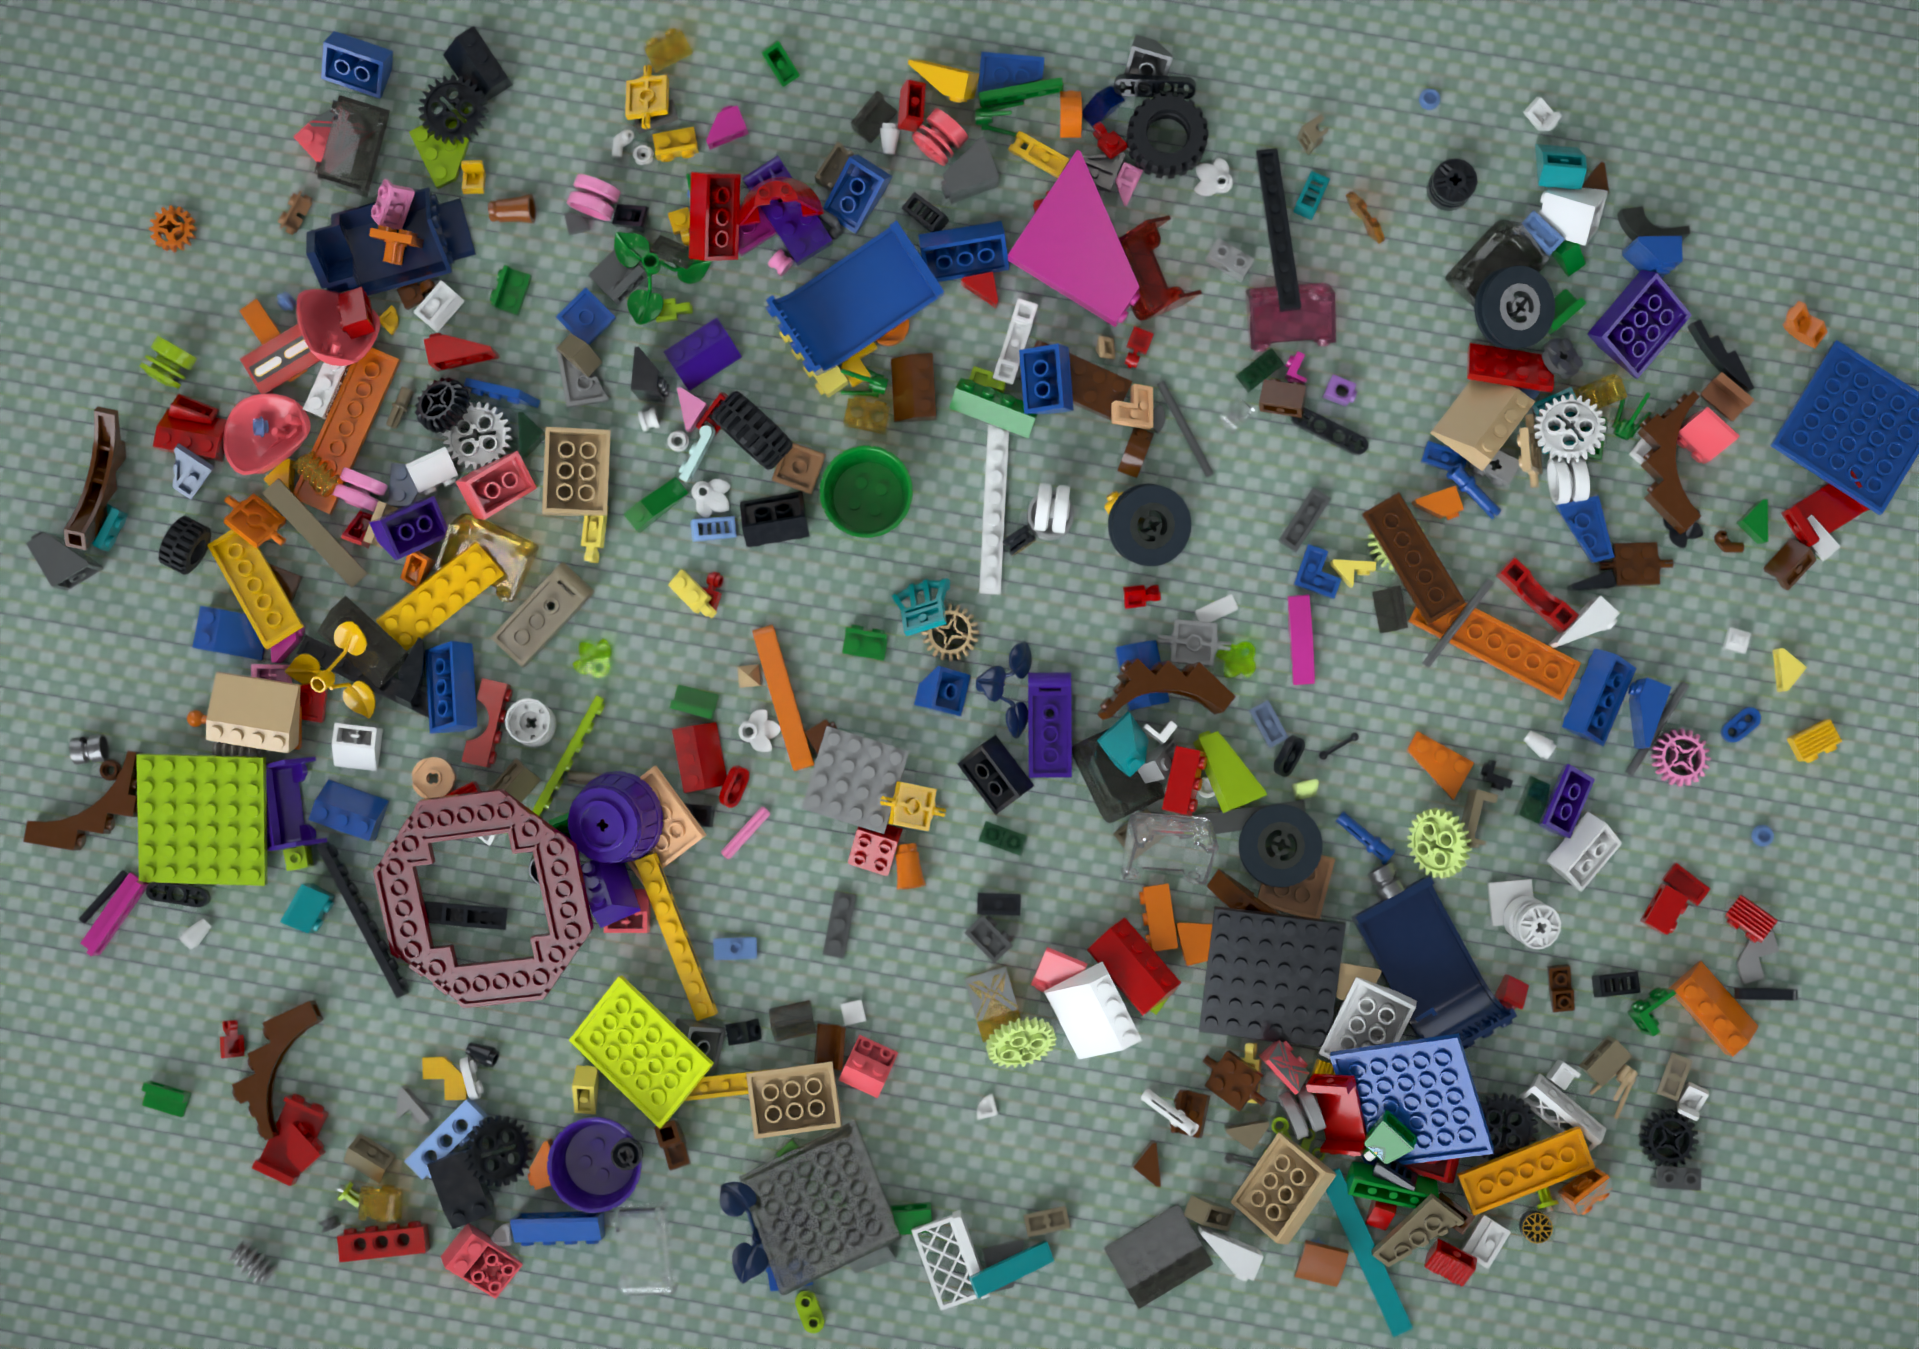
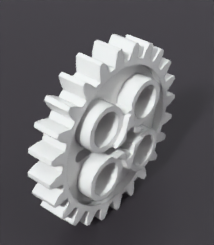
M1571 394L1569 400H1566L1564 395H1562L1560 402L1553 398V405L1546 403V410H1539L1541 417H1536V423L1538 424L1534 425V431H1537L1535 439H1540L1538 447L1544 446L1543 453L1550 451L1551 459L1557 455L1558 462L1563 457L1566 458L1567 463L1570 462L1571 458L1579 462V456L1586 460L1587 452L1594 455V447H1601L1600 441L1605 439V435L1602 433L1606 432V427L1602 425L1605 424L1606 420L1601 418L1602 411L1596 412L1597 404L1590 406V399L1582 402V396L1580 395L1577 400H1574V396ZM1568 412L1576 413L1574 417H1568L1565 414ZM1555 425L1558 426L1560 429L1557 431H1551L1549 427ZM1587 426L1590 427L1591 430L1588 432H1583L1581 428ZM1567 440H1572L1574 444L1572 446H1567L1564 444V442Z
M479 401L476 407L473 403L469 402L468 413L463 415L464 420H460L458 426H453L451 431L442 434L448 438L443 444L450 446L447 451L448 453H453L451 459L454 461L459 458L457 464L462 466L465 463L467 470L472 465L474 470H476L479 466L482 467L500 459L501 455H508L504 450L505 448H511L507 441L513 440V437L507 435V433L513 431L512 428L505 427L510 423L509 420H502L505 414L503 412L497 414L498 408L494 407L491 409L489 403H486L483 408L482 403ZM485 419H490V426L482 429V422ZM468 423L470 425L469 431L461 433L462 425ZM493 431H496L495 435H486L492 433ZM477 432H479L481 435H483V436H480V437H479V440H478V441H477L476 439H474V438H470V437H476V436H477ZM461 438H469L460 442ZM489 440L495 441V446L492 449H486V443ZM469 444H473V452L470 454H466V446Z

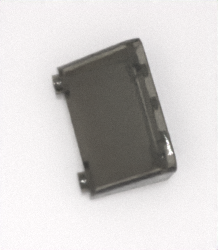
M339 95L338 101L333 100L330 111L334 113L332 126L322 161H317L314 174H317V179L368 198L390 110Z
M1500 220L1492 225L1448 272L1445 280L1474 307L1479 286L1492 272L1512 266H1527L1540 272L1550 258L1521 222Z
M1106 729L1073 745L1072 755L1102 818L1107 823H1112L1164 798L1165 794L1159 782L1154 781L1145 784L1138 770L1129 777L1113 764L1097 742L1108 730Z

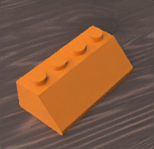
M1702 961L1696 963L1668 988L1676 992L1674 997L1725 1055L1735 1056L1751 1041L1759 1027Z

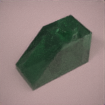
M1529 776L1513 815L1532 824H1539L1547 805L1550 784Z

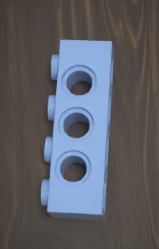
M466 1099L404 1162L422 1180L427 1176L431 1179L427 1164L433 1162V1160L429 1159L428 1151L433 1150L436 1152V1160L453 1154V1150L458 1145L462 1148L465 1145L464 1142L470 1140L467 1134L473 1131L472 1127H480L479 1121L484 1120L488 1115L474 1100ZM460 1119L467 1121V1130L459 1127ZM445 1134L452 1137L451 1145L444 1143L443 1137Z

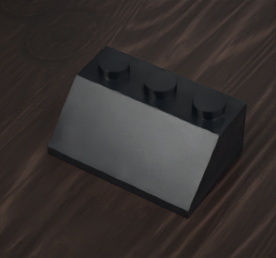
M474 25L456 36L443 54L458 79L460 76H463L465 82L470 79L473 82L472 86L478 85V91L484 93V97L481 99L489 101L513 85Z
M635 347L631 381L632 392L641 401L665 402V397H669L670 385L667 384V380H665L639 347Z
M802 491L740 502L741 524L747 548L810 537Z
M996 734L957 763L995 815L1034 787L1033 783Z

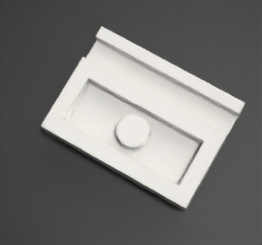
M440 281L413 313L438 333L465 300L443 281Z
M1482 1214L1460 1250L1478 1258L1477 1262L1489 1269L1511 1232Z

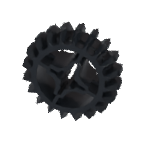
M441 377L439 381L434 380L432 385L427 384L425 391L421 390L423 394L417 397L419 402L415 404L417 408L415 414L419 423L425 429L436 434L438 432L444 434L446 430L451 431L453 426H458L460 420H464L463 415L468 413L466 408L470 406V396L467 389L458 380L456 381L450 377Z
M1660 1109L1659 1116L1652 1112V1120L1647 1117L1645 1118V1122L1648 1125L1640 1126L1645 1132L1639 1133L1638 1137L1644 1139L1639 1142V1146L1645 1147L1642 1153L1648 1155L1647 1159L1649 1161L1655 1160V1165L1660 1166L1662 1163L1663 1166H1670L1671 1163L1672 1167H1678V1161L1682 1165L1686 1164L1684 1157L1692 1159L1689 1152L1697 1151L1692 1145L1698 1144L1699 1141L1693 1138V1136L1698 1135V1131L1691 1130L1695 1124L1693 1122L1688 1123V1117H1682V1114L1677 1111L1674 1114L1672 1109H1668L1667 1113ZM1674 1121L1680 1127L1669 1130L1663 1123ZM1657 1129L1658 1136L1655 1140H1653V1134ZM1667 1134L1671 1135L1669 1138L1670 1143L1666 1142ZM1684 1136V1141L1680 1148L1679 1140ZM1665 1147H1668V1149L1671 1150L1673 1154L1663 1156L1660 1155L1656 1150L1659 1148L1663 1149Z

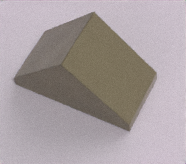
M571 333L556 348L588 378L603 363L586 342Z
M1264 1119L1224 1126V1130L1232 1138L1253 1151L1268 1129L1269 1121Z

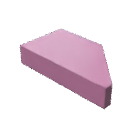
M1124 161L1115 184L1123 205L1127 207L1143 170Z

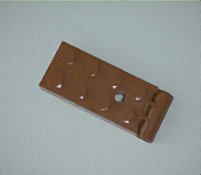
M1037 340L1034 347L1046 346L1049 344L1041 340ZM1069 353L1073 404L1112 421L1111 403L1115 400L1124 401L1132 381Z

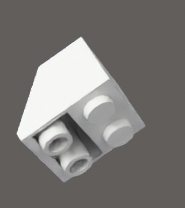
M334 723L332 738L334 766L378 771L383 729Z

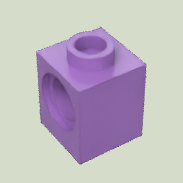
M1333 374L1329 379L1322 398L1346 407L1349 402L1353 403L1358 391L1354 389L1357 384ZM1336 388H1345L1346 396H1339Z

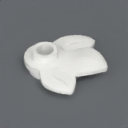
M1217 158L1213 165L1202 163L1196 166V173L1201 180L1194 188L1197 194L1211 196L1216 192L1226 193L1232 188L1233 179L1229 174V165L1225 160ZM1220 180H1226L1224 184H1219Z
M713 479L708 483L705 481L695 483L691 494L696 500L698 514L704 518H709L712 510L716 512L728 511L729 502L724 494L730 489V484L721 479ZM700 488H704L706 490V494L704 496H701L699 494Z
M767 710L753 712L749 720L740 725L738 731L743 741L750 742L752 747L760 752L772 751L769 739L774 738L781 731L780 726L776 722L767 720ZM749 727L753 729L751 736L746 734V729Z

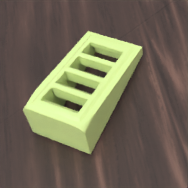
M1311 779L1293 783L1291 786L1295 800L1314 797L1319 786L1318 780Z

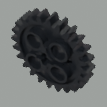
M454 75L451 76L449 81L443 76L442 83L435 79L436 86L433 87L429 84L428 87L431 91L422 92L426 99H419L421 104L424 105L418 108L421 113H424L419 116L421 121H425L422 126L428 129L427 133L430 136L434 134V138L437 141L442 137L444 144L449 139L452 145H455L456 139L461 144H464L465 137L471 141L470 134L473 133L478 136L477 127L484 129L480 122L487 121L483 114L488 113L489 110L483 106L488 103L486 99H481L484 97V93L478 91L479 87L477 84L472 86L473 82L470 79L465 82L463 76H460L458 81ZM452 92H458L456 98L449 99ZM440 97H444L467 122L463 123L450 111L447 105L440 100ZM438 106L443 107L440 113L434 114L435 108ZM468 106H472V111L468 114H465L464 109ZM452 121H457V126L450 129L449 124Z
M1503 1092L1501 1098L1497 1093H1494V1099L1491 1100L1488 1096H1485L1486 1103L1480 1101L1489 1133L1495 1134V1139L1492 1141L1494 1153L1481 1155L1483 1158L1488 1156L1490 1161L1530 1145V1141H1536L1532 1134L1538 1133V1130L1533 1127L1538 1124V1121L1531 1119L1535 1116V1113L1529 1111L1530 1105L1524 1104L1522 1098L1516 1101V1096L1511 1094L1508 1099V1095ZM1497 1112L1495 1120L1488 1121L1490 1113ZM1513 1114H1518L1517 1121L1511 1123L1510 1117ZM1516 1135V1141L1508 1144V1138ZM1502 1138L1503 1145L1502 1147H1499Z
M501 1115L495 1116V1119L492 1116L487 1117V1122L485 1120L479 1121L480 1127H472L475 1133L467 1134L471 1140L464 1142L469 1147L468 1150L463 1151L464 1154L469 1155V1158L465 1159L464 1162H470L471 1165L467 1168V1171H475L472 1176L473 1178L481 1176L479 1183L487 1181V1186H493L495 1182L496 1187H501L503 1182L504 1186L510 1185V1180L512 1182L518 1181L516 1175L524 1176L522 1169H529L526 1161L533 1158L528 1156V1152H532L534 1149L528 1148V1144L533 1141L526 1140L525 1137L528 1136L529 1132L522 1133L524 1125L516 1126L517 1119L510 1121L509 1116H504L502 1119ZM504 1132H506L509 1136V1140L507 1143H505L502 1139ZM484 1138H486L489 1142V1146L487 1149L483 1148L482 1141ZM513 1144L516 1145V1147L513 1149L502 1151L498 1154L489 1155L487 1157L481 1158V1154L495 1151L499 1148L508 1147ZM510 1153H512L514 1156V1162L512 1164H510L508 1161V1155ZM490 1159L494 1162L492 1171L488 1168V1161Z

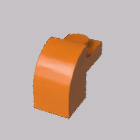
M1060 91V138H1081V91Z
M1798 301L1794 307L1788 310L1786 321L1782 324L1790 335L1814 349L1828 332L1825 322L1809 315L1806 304Z

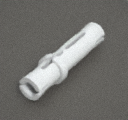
M1151 1089L1144 1091L1141 1100L1169 1119L1174 1127L1178 1126L1188 1133L1189 1136H1193L1197 1132L1199 1125L1186 1117L1182 1110H1177L1152 1092Z

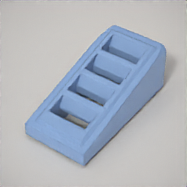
M735 516L700 518L690 521L692 542L737 537ZM724 522H728L729 533H725ZM716 523H719L720 534H717ZM707 524L711 525V535H708ZM698 525H702L703 535H699Z

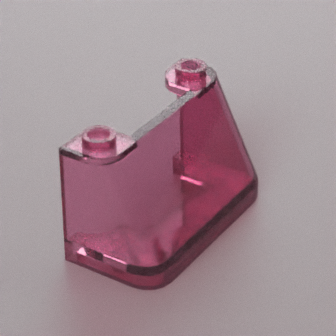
M1328 283L1298 284L1301 310L1279 312L1276 286L1245 290L1250 349L1262 352L1266 351L1271 346V343L1313 340L1318 346L1322 347L1329 346L1330 343H1336L1335 291Z

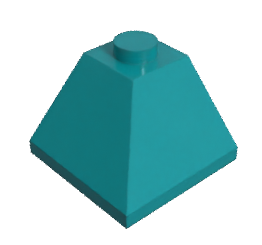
M1127 711L1097 742L1113 764L1129 777L1146 762L1149 739L1131 713Z

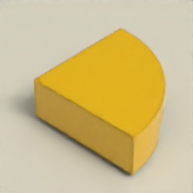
M391 305L379 318L380 324L393 335L399 325V316L395 307Z

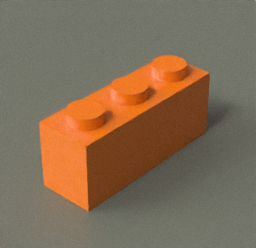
M1164 883L1142 887V892H1139L1140 905L1144 904L1145 906L1142 920L1143 925L1148 926L1149 934L1145 935L1146 942L1154 951L1178 948L1169 884Z

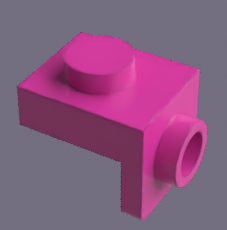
M1297 351L1295 356L1290 355L1285 367H1288L1284 378L1288 379V383L1298 382L1305 385L1308 379L1296 374L1305 357V354Z

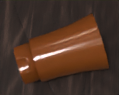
M532 194L497 199V201H490L488 203L491 222H524L534 224L536 221V205Z

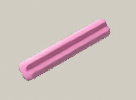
M761 807L723 848L721 854L725 858L730 859L770 816V812L765 807Z

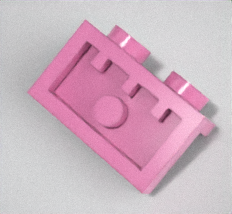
M384 179L378 189L376 203L371 209V217L378 225L398 230L402 229L415 191L412 188L393 185L388 179Z

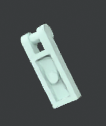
M706 425L700 428L699 433L701 437L698 443L694 442L689 451L691 456L688 462L684 461L679 470L681 473L679 478L683 481L691 482L715 437L716 430L714 427Z

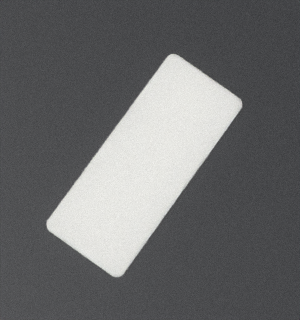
M1230 594L1196 610L1195 613L1199 622L1210 623L1238 610V606L1233 595Z

